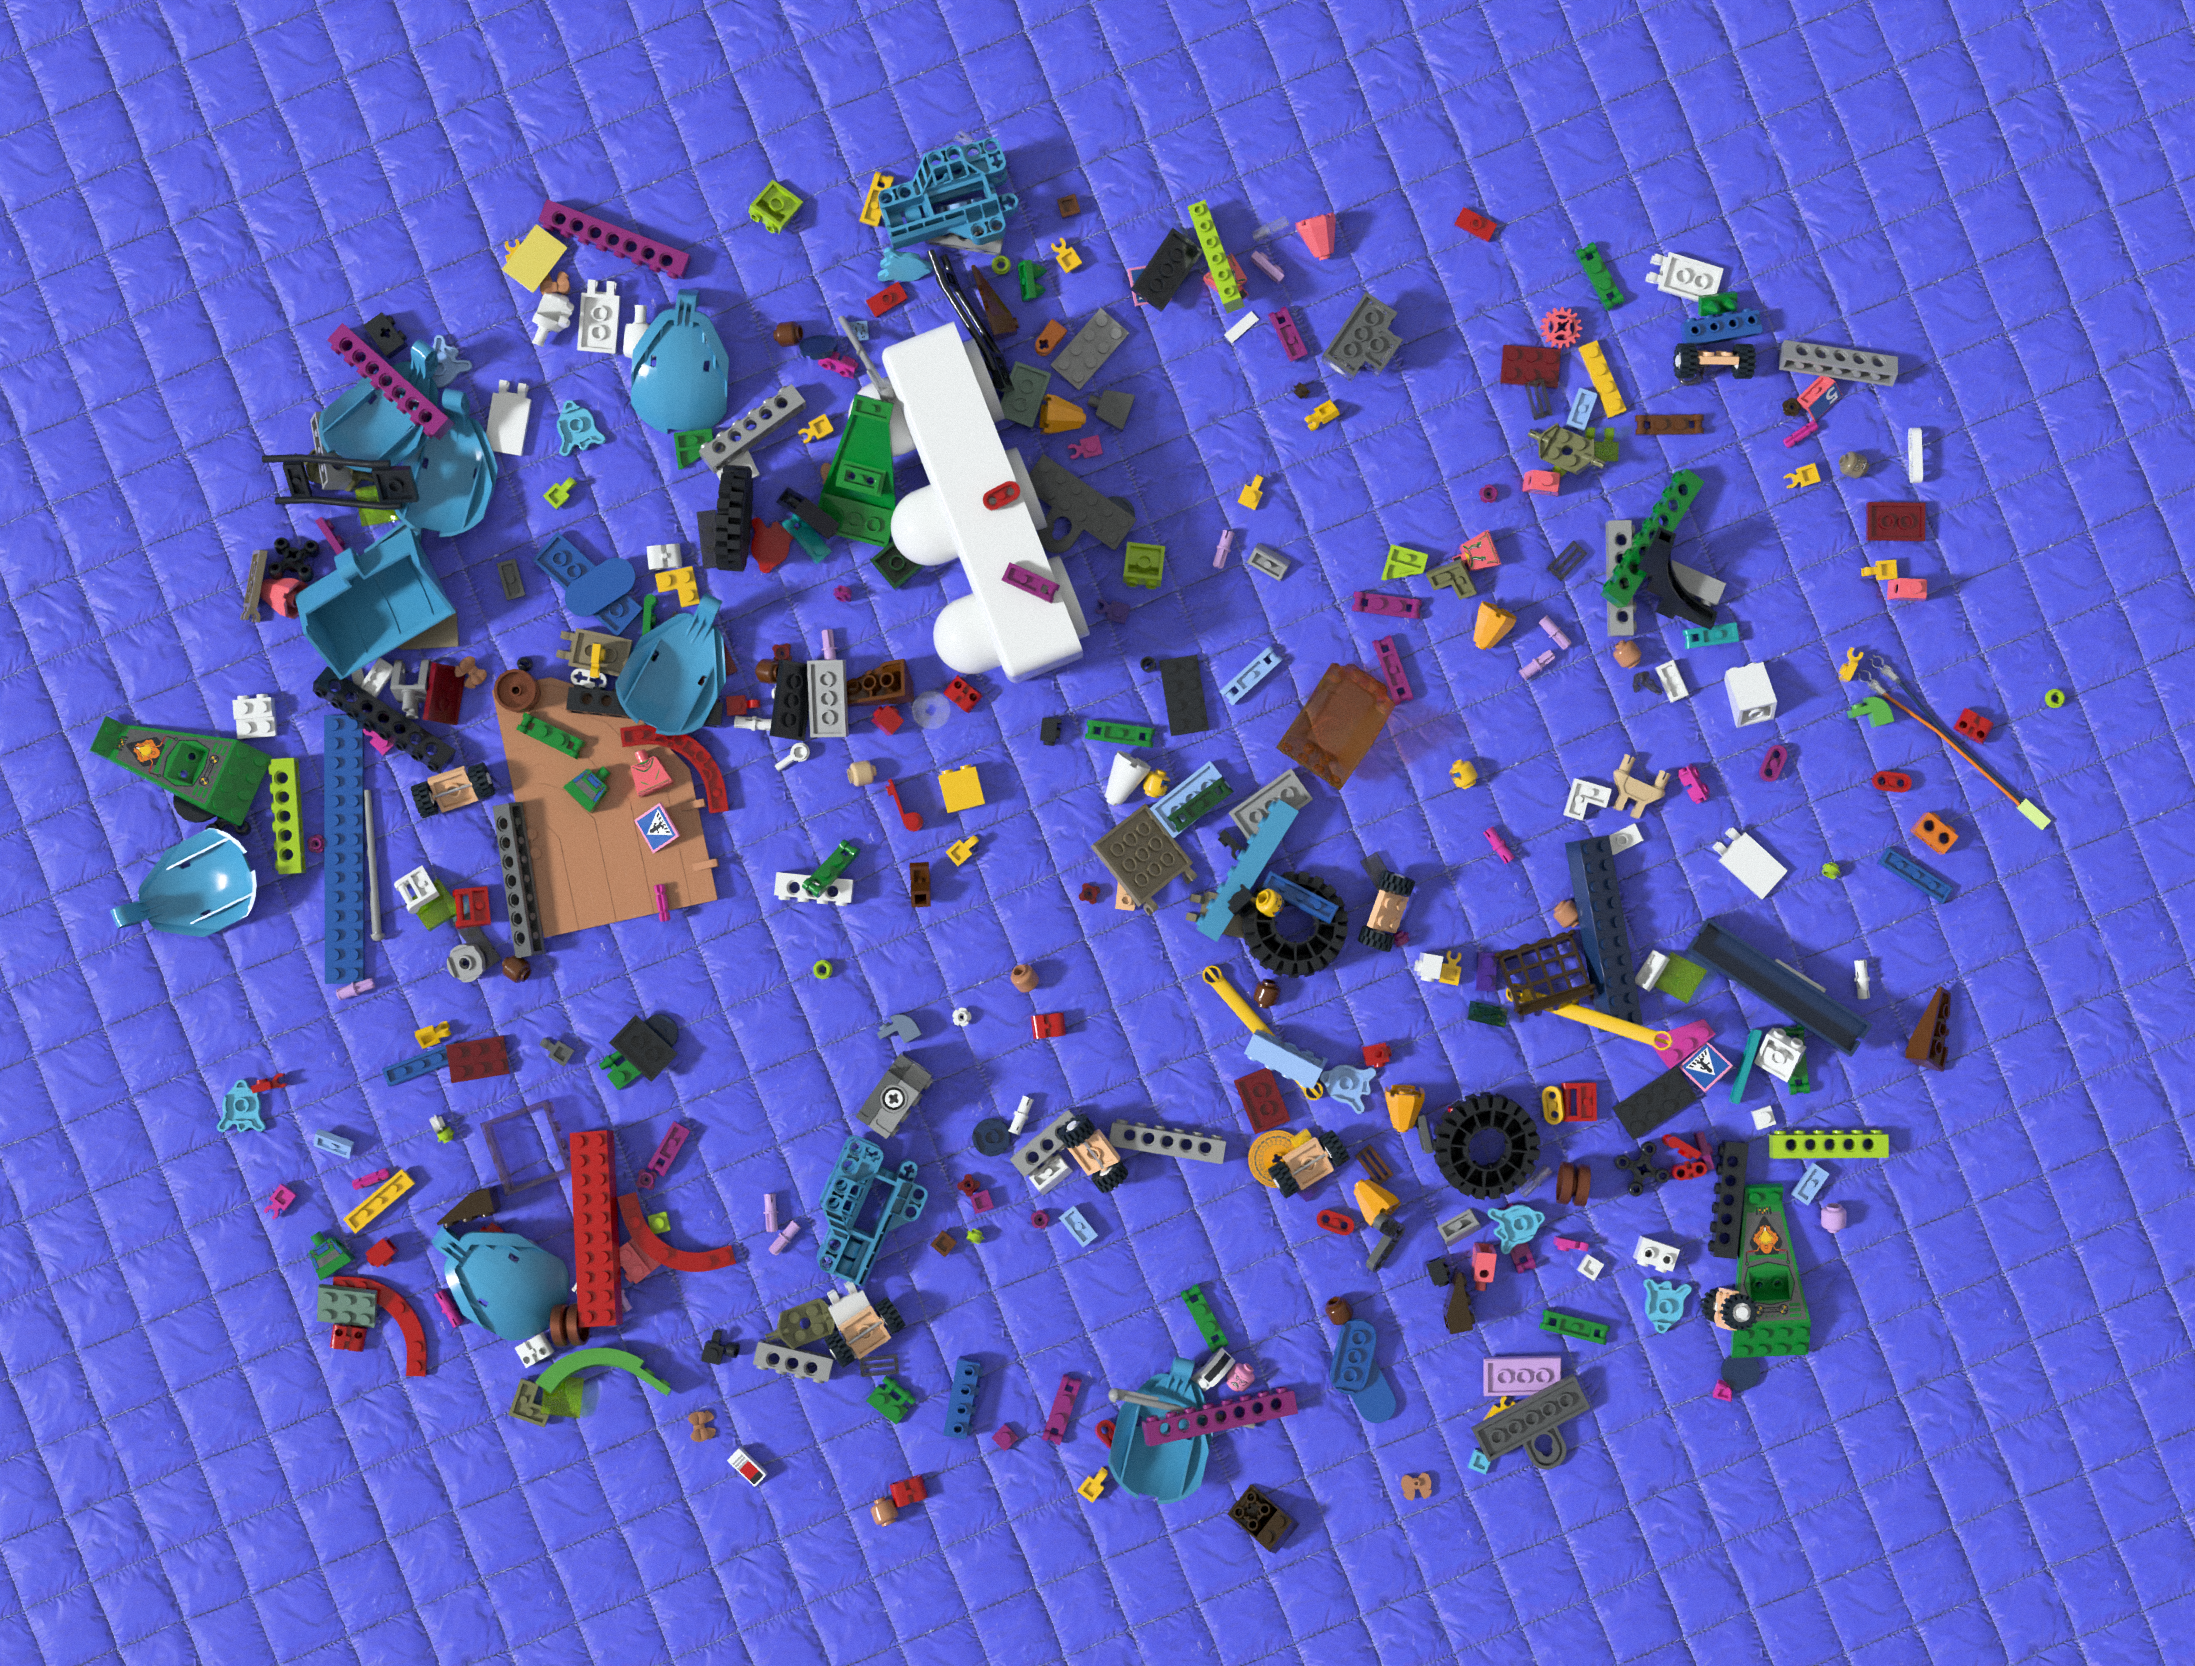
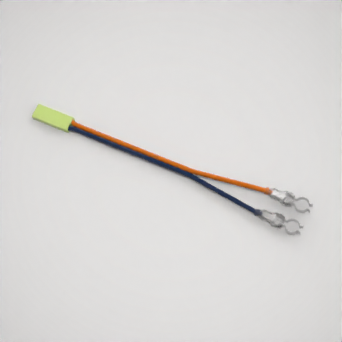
M1880 656L1876 657L1881 659L1883 667H1875L1873 660L1869 659L1871 660V665L1874 668H1880L1879 671L1883 676L1899 684L1937 728L1890 697L1877 679H1871V674L1868 671L1864 670L1869 674V682L1862 681L1860 674L1856 673L1861 682L1868 683L1867 686L1870 690L1888 699L1942 737L2015 802L2016 808L2040 830H2043L2051 821L2026 798L2022 799L1937 723L1902 683V680L1893 671V668L1888 664H1883V659Z

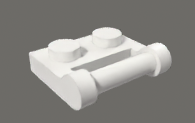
M423 866L418 867L394 883L396 890L400 891L410 914L417 913L420 907L440 896ZM411 884L418 897L413 900L407 890V885Z

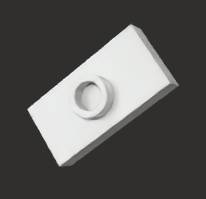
M379 657L360 685V688L377 698L392 676L394 666Z
M1674 660L1655 668L1670 703L1689 695Z
M1635 823L1609 835L1612 855L1643 841Z
M1652 950L1635 977L1636 985L1650 992L1670 959Z

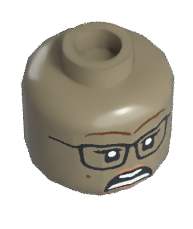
M1849 451L1839 459L1840 471L1846 476L1858 479L1861 476L1863 477L1868 471L1869 463L1866 456L1857 452Z

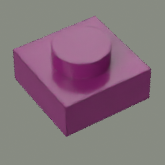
M988 1189L975 1193L970 1197L975 1214L994 1208Z
M1006 1424L992 1436V1439L1004 1451L1019 1438Z

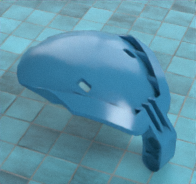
M680 288L677 294L675 309H667L661 312L633 349L631 404L644 422L665 434H668V429L687 431L710 429L722 419L727 411L729 356L710 318L705 313L697 311L699 290ZM652 355L656 356V366H652ZM705 361H710L709 371H704Z
M419 339L411 347L412 362H401L391 367L437 407L438 389L435 381L432 379L439 365L437 351L424 340ZM369 377L366 379L362 378L354 388L347 390L321 412L318 430L321 443L327 453L335 451L341 458L390 460L391 466H396L415 455L430 437L423 432L425 428L421 424L416 426L410 420L411 415L409 413L404 415L396 408L398 404L395 401L391 403L383 396L385 392L382 389L376 390L370 384L372 380ZM392 380L388 381L387 386L391 385ZM403 392L400 398L404 397L406 392ZM375 394L377 396L376 400L369 404L368 401ZM416 404L413 407V410H416L419 404ZM432 415L427 418L426 422L432 419ZM346 466L358 471H372V468Z
M445 388L442 396V405L445 409L444 414L455 424L440 441L434 436L432 439L429 438L415 455L403 461L401 466H411L419 501L402 503V509L394 510L399 519L412 530L421 533L422 529L440 532L439 537H451L466 532L484 518L494 493L498 474V466L482 425L474 418L469 417L470 401L466 392ZM424 458L429 459L427 469L422 468ZM475 469H478V470H477V473H476V477H475V479H474L473 477H474Z
M705 592L695 615L689 613L678 614L639 638L615 682L619 702L627 715L636 724L641 720L657 728L655 733L667 736L684 735L703 726L726 683L723 636L720 630L712 625L723 601ZM654 651L659 653L655 662L651 660L652 655L655 653ZM702 676L707 677L704 679L705 681L702 686L698 685Z
M208 828L167 849L140 885L138 890L140 901L124 904L110 910L117 928L133 926L148 920L150 925L158 931L206 937L247 917L256 898L257 886L255 870L251 871L244 855L247 851L231 835L213 828ZM189 861L191 866L182 869L180 865ZM210 909L211 913L202 916L204 911Z
M442 1225L431 1240L435 1248L448 1257L444 1264V1274L462 1314L482 1328L508 1341L530 1338L544 1331L550 1326L549 1319L553 1306L556 1304H566L569 1295V1275L564 1261L537 1244L528 1241L518 1233L472 1231L466 1233L460 1239L452 1229ZM510 1252L519 1258L517 1262L508 1257ZM482 1298L488 1302V1305L483 1304L478 1299Z
M1175 1356L1169 1374L1162 1373L1152 1376L1136 1391L1137 1393L1159 1397L1158 1401L1177 1404L1184 1408L1192 1406L1198 1409L1203 1408L1202 1405L1206 1404L1201 1388L1197 1383L1189 1380L1195 1361ZM1125 1402L1120 1407L1108 1457V1464L1115 1480L1127 1493L1138 1499L1139 1493L1158 1497L1157 1504H1171L1193 1494L1202 1483L1213 1433L1192 1437V1440L1181 1439L1148 1446L1145 1443L1142 1422L1140 1427L1136 1426L1138 1416H1141L1142 1421L1147 1420L1146 1417L1158 1415V1417L1165 1416L1166 1412L1170 1411ZM1198 1417L1197 1419L1198 1424H1202L1205 1421V1418ZM1182 1419L1179 1422V1428H1184L1186 1426V1419ZM1163 1423L1160 1426L1161 1433L1167 1431L1168 1424Z

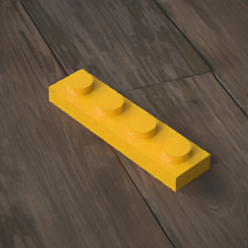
M1597 340L1579 347L1578 350L1608 419L1627 411Z
M401 1169L343 1220L355 1234L358 1233L415 1184L414 1180L404 1169Z

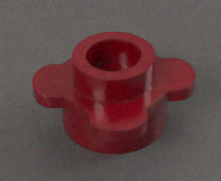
M788 643L784 645L775 644L772 647L775 656L773 659L791 661V645Z
M1084 883L1079 899L1095 904L1100 888Z
M966 1174L963 1181L957 1184V1188L962 1190L967 1197H971L977 1188L980 1187V1182L975 1181L971 1174Z

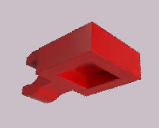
M746 695L726 697L727 716L747 715V709L760 708V700L746 701Z
M285 1073L276 1074L273 1080L269 1082L267 1078L257 1080V1085L251 1086L252 1094L273 1088L286 1087L287 1083L281 1084L279 1082V1078L285 1076Z

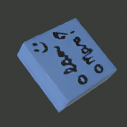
M867 321L848 322L859 341H869Z

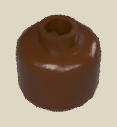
M795 321L778 323L776 330L773 332L774 340L778 341L781 347L798 345L800 340L803 339L801 325H798Z
M761 659L755 668L757 679L762 683L776 684L779 661L776 659Z
M515 955L506 957L502 963L503 975L515 983L526 981L532 971L527 960L522 957L517 958Z
M1263 979V981L1257 983L1253 998L1259 1007L1268 1009L1269 1006L1277 1004L1281 989L1276 981Z
M1335 1296L1327 1301L1325 1312L1331 1323L1342 1326L1352 1318L1353 1309L1347 1299Z

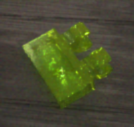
M1587 427L1585 428V438L1592 441V438L1594 439L1595 428ZM1614 428L1604 429V442L1595 441V456L1606 462H1618L1619 442H1613Z

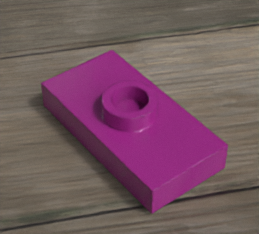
M1701 1130L1694 1132L1693 1135L1698 1151L1702 1153L1700 1155L1702 1163L1706 1165L1707 1170L1715 1169L1710 1155L1713 1154L1710 1143L1706 1142L1704 1132Z

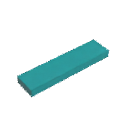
M1751 1029L1729 1102L1738 1105L1740 1103L1762 1034L1760 1030Z

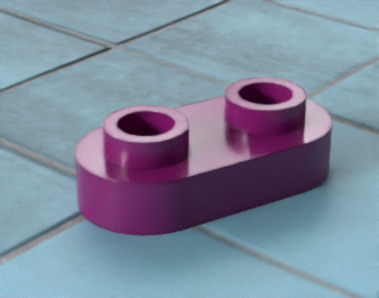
M1774 745L1768 749L1759 769V776L1763 781L1772 782L1779 777L1787 758V751L1783 746ZM1775 751L1779 753L1778 758H1774L1773 753ZM1767 769L1771 770L1770 776H1767L1765 773Z

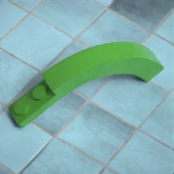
M591 1348L569 1354L547 1368L535 1382L553 1395L557 1388L575 1373L591 1367L611 1366L624 1369L636 1375L666 1397L672 1392V1389L669 1388L670 1383L662 1378L660 1381L653 1377L655 1373L646 1367L644 1370L641 1369L645 1364L644 1360L628 1352L611 1348Z

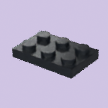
M637 1015L609 1042L651 1082L678 1055Z

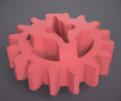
M1561 307L1559 311L1553 308V314L1547 312V318L1541 320L1545 324L1540 326V329L1544 330L1541 337L1546 336L1545 343L1550 341L1551 348L1558 345L1560 350L1564 345L1567 349L1570 347L1569 342L1574 345L1576 343L1574 338L1579 339L1581 336L1577 333L1582 330V327L1578 326L1581 320L1575 319L1577 313L1570 314V308L1567 312L1564 311V307ZM1558 316L1566 317V319H1559ZM1549 322H1550V325L1552 326V332H1551V333L1549 332V328H1548V327H1549ZM1566 323L1565 328L1563 330L1555 333L1558 327ZM1571 323L1573 325V333L1570 331ZM1555 338H1563L1564 340H1557Z

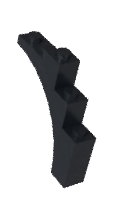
M1658 526L1643 551L1637 569L1651 574L1646 590L1661 596L1655 612L1671 619L1677 615L1711 630L1718 612L1703 605L1682 586L1676 577L1671 561V549L1676 534Z

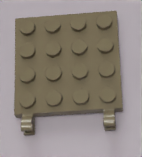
M1146 803L1090 846L1136 905L1139 907L1143 904L1144 911L1149 916L1159 908L1151 897L1180 873H1182L1186 884L1191 883L1198 877L1190 868L1193 862Z

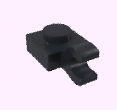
M1222 828L1217 832L1220 836L1218 841L1225 848L1229 846L1231 848V856L1237 860L1236 851L1245 849Z
M715 1329L711 1342H705L701 1361L715 1365L721 1364L725 1346L720 1344L722 1331Z

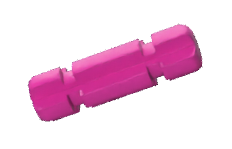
M1813 420L1791 434V436L1783 439L1784 445L1790 448L1795 445V442L1798 443L1810 435V432L1813 433L1818 430L1817 423Z
M657 884L654 886V890L657 893L656 902L658 911H660L659 919L661 922L669 921L671 918L670 912H668L669 906L667 895L665 894V885Z
M384 1168L378 1172L363 1176L361 1179H355L352 1181V1186L355 1190L363 1188V1186L366 1187L379 1182L380 1179H387L390 1177L387 1168Z

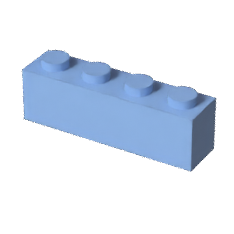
M1256 1029L1244 1054L1252 1061H1259L1265 1064L1264 1066L1269 1070H1277L1282 1073L1283 1077L1298 1081L1302 1087L1313 1089L1328 1059L1325 1057L1318 1059L1313 1056V1052L1308 1050L1301 1052L1296 1045L1290 1042L1280 1043V1038Z

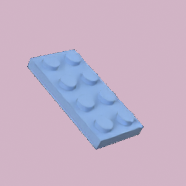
M1209 761L1154 804L1150 810L1169 834L1175 838L1183 830L1178 833L1175 829V824L1172 821L1170 822L1167 817L1221 778L1222 775ZM1219 787L1214 789L1218 796L1223 793ZM1183 813L1178 816L1182 822L1187 820Z

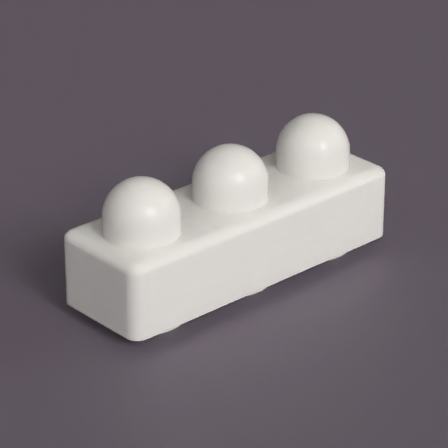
M953 321L885 348L882 353V361L888 376L882 378L887 388H891L894 391V398L890 401L894 403L890 420L892 457H897L917 449L930 481V485L909 493L896 506L891 519L893 541L902 555L920 565H940L959 557L973 591L972 594L948 604L937 617L934 625L933 640L938 655L949 667L966 674L983 673L1002 665L1006 677L1013 683H1020L1083 658V650L1079 639L1090 635L1085 618L1060 556L1058 555L1047 560L1036 531L1046 528L1047 523L1017 447L1005 451L994 423L1005 419L975 339L973 338L962 343ZM873 383L864 386L857 393L881 400ZM854 399L852 400V403H851V405H850L849 414H848V419H849L850 414H851V409H852V405H853ZM1007 481H1014L1019 485L1020 496L1017 500L995 511L985 508L983 496L987 491ZM1009 488L1007 494L1013 495L1014 490ZM990 498L989 500L990 504L997 502L996 498ZM1009 562L1060 585L1059 590L1055 591L1053 596V603H1048L1001 581ZM1043 585L1041 592L1046 594L1049 587Z

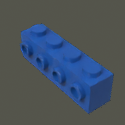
M1746 308L1742 309L1741 313L1734 314V311L1722 313L1723 316L1715 317V314L1704 316L1702 320H1696V318L1686 319L1685 323L1680 326L1683 343H1694L1696 346L1759 336L1763 332L1759 310Z
M958 1357L943 1436L966 1440V1436L971 1435L973 1424L969 1423L970 1416H974L976 1410L973 1400L974 1397H978L980 1386L976 1384L977 1379L982 1378L984 1368L980 1366L981 1361L963 1357Z

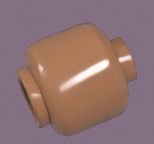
M1621 640L1614 646L1616 649L1613 652V657L1621 667L1631 669L1641 661L1642 653L1634 641L1629 640L1625 642V640Z
M1564 899L1553 909L1555 911L1553 914L1554 918L1563 928L1569 926L1574 928L1579 924L1576 904L1572 900L1566 901Z
M1028 964L1016 966L1010 977L1014 986L1023 993L1034 990L1039 982L1037 973Z
M885 1497L875 1500V1505L870 1509L875 1523L885 1527L896 1522L899 1514L894 1501L891 1499L886 1500Z

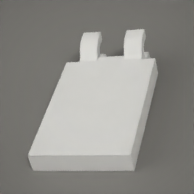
M1671 252L1667 254V257L1655 254V256H1652L1650 264L1661 266L1659 275L1650 272L1647 274L1645 282L1659 284L1657 289L1659 291L1698 302V296L1717 293L1723 268Z
M588 279L587 293H581L577 350L616 354L621 296H615L617 283L607 281V292H597L598 281Z
M500 380L499 394L493 393L486 435L492 451L523 456L532 400L527 398L529 386L518 383V394L508 392L510 382Z
M1729 828L1725 834L1733 842L1727 848L1721 842H1716L1712 847L1722 856L1718 861L1755 895L1763 899L1786 874L1787 870L1746 832L1740 835L1734 828Z
M847 1281L844 1283L849 1294L839 1299L834 1289L827 1292L833 1304L828 1309L837 1328L870 1305L862 1289L857 1291L853 1282ZM839 1330V1332H840V1334H841L843 1340L845 1341V1340H846L845 1337L843 1336V1334H842L841 1331ZM850 1347L849 1349L851 1350V1352L853 1353V1355H854V1357H855V1359H856L857 1356L855 1355L854 1351H853L852 1348Z

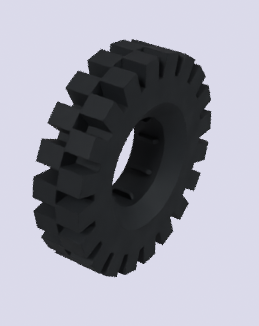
M725 465L720 478L721 484H719V498L717 499L718 513L716 514L717 528L715 530L716 564L719 570L743 572L747 564L751 539L750 530L752 529V470L750 466Z
M1293 871L1284 872L1281 875L1282 877L1339 906L1331 923L1328 924L1313 916L1315 920L1313 924L1315 933L1312 937L1308 936V940L1304 942H1290L1278 933L1275 926L1277 925L1275 917L1265 915L1256 907L1242 920L1243 938L1245 945H1248L1250 948L1249 953L1254 959L1257 958L1260 961L1259 965L1264 969L1270 968L1273 970V974L1281 977L1283 974L1288 975V978H1298L1300 975L1308 977L1314 975L1317 971L1321 972L1327 968L1338 956L1347 937L1348 915L1347 911H1344L1343 907L1345 904L1341 896L1337 897L1335 894L1336 890L1331 884L1328 886L1324 884V879L1315 876V878L1310 877L1309 873L1302 871L1299 874H1294ZM1262 882L1256 888L1255 892L1252 893L1256 898L1257 895L1263 891V889L1261 888L1264 882ZM1285 901L1284 907L1292 905Z
M1480 1092V1096L1475 1094L1465 1096L1466 1101L1461 1102L1458 1100L1451 1105L1453 1107L1451 1112L1447 1110L1441 1116L1442 1124H1437L1434 1133L1437 1135V1138L1433 1139L1432 1147L1436 1153L1433 1155L1435 1162L1444 1178L1455 1189L1457 1188L1460 1193L1468 1197L1472 1195L1475 1199L1484 1200L1485 1196H1488L1492 1200L1500 1198V1194L1503 1192L1507 1196L1515 1192L1513 1187L1517 1184L1522 1187L1527 1182L1526 1174L1532 1175L1536 1168L1533 1162L1534 1160H1539L1540 1150L1537 1148V1145H1540V1136L1536 1133L1537 1127L1529 1117L1530 1115L1518 1103L1504 1095ZM1483 1129H1497L1496 1131L1498 1133L1502 1132L1505 1137L1504 1144L1506 1146L1503 1155H1500L1496 1162L1492 1164L1487 1163V1165H1479L1477 1161H1472L1469 1156V1152H1471L1469 1144L1474 1135Z

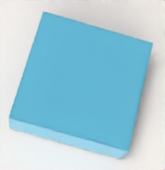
M1474 1449L1467 1467L1486 1475L1491 1461H1487L1482 1451Z

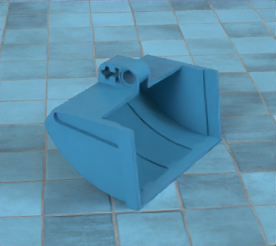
M410 527L360 556L352 547L334 556L337 570L295 595L304 636L340 680L456 613L455 607L446 596L429 558Z

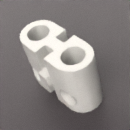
M680 544L646 547L649 570L682 567Z
M544 1332L515 1347L525 1368L554 1352Z

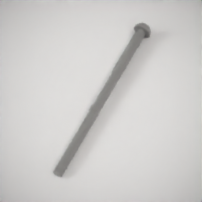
M840 316L838 320L856 349L857 355L860 356L867 368L866 373L877 389L880 399L887 402L892 401L894 391L886 387L845 316Z
M363 790L368 846L367 857L369 860L371 887L369 894L372 934L370 936L374 941H381L385 938V933H382L372 794L371 790Z
M1119 1388L1111 1389L1108 1394L1110 1401L1113 1403L1116 1400L1168 1411H1177V1413L1184 1412L1185 1409L1177 1404L1158 1401L1159 1397ZM1217 1413V1414H1216V1419H1217V1420L1222 1419L1223 1414H1218V1413ZM1255 1423L1242 1427L1254 1429Z

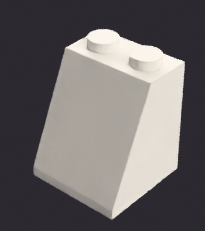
M1754 662L1744 667H1733L1726 671L1724 681L1736 728L1774 719L1777 700L1764 663Z

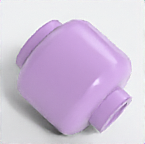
M1828 1203L1821 1210V1226L1830 1233H1838L1839 1230L1846 1227L1847 1212L1841 1204Z

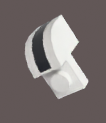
M1220 1348L1191 1379L1205 1392L1223 1378L1235 1360L1223 1348Z

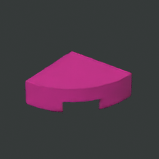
M1718 1379L1713 1390V1397L1731 1402L1732 1389L1725 1381Z

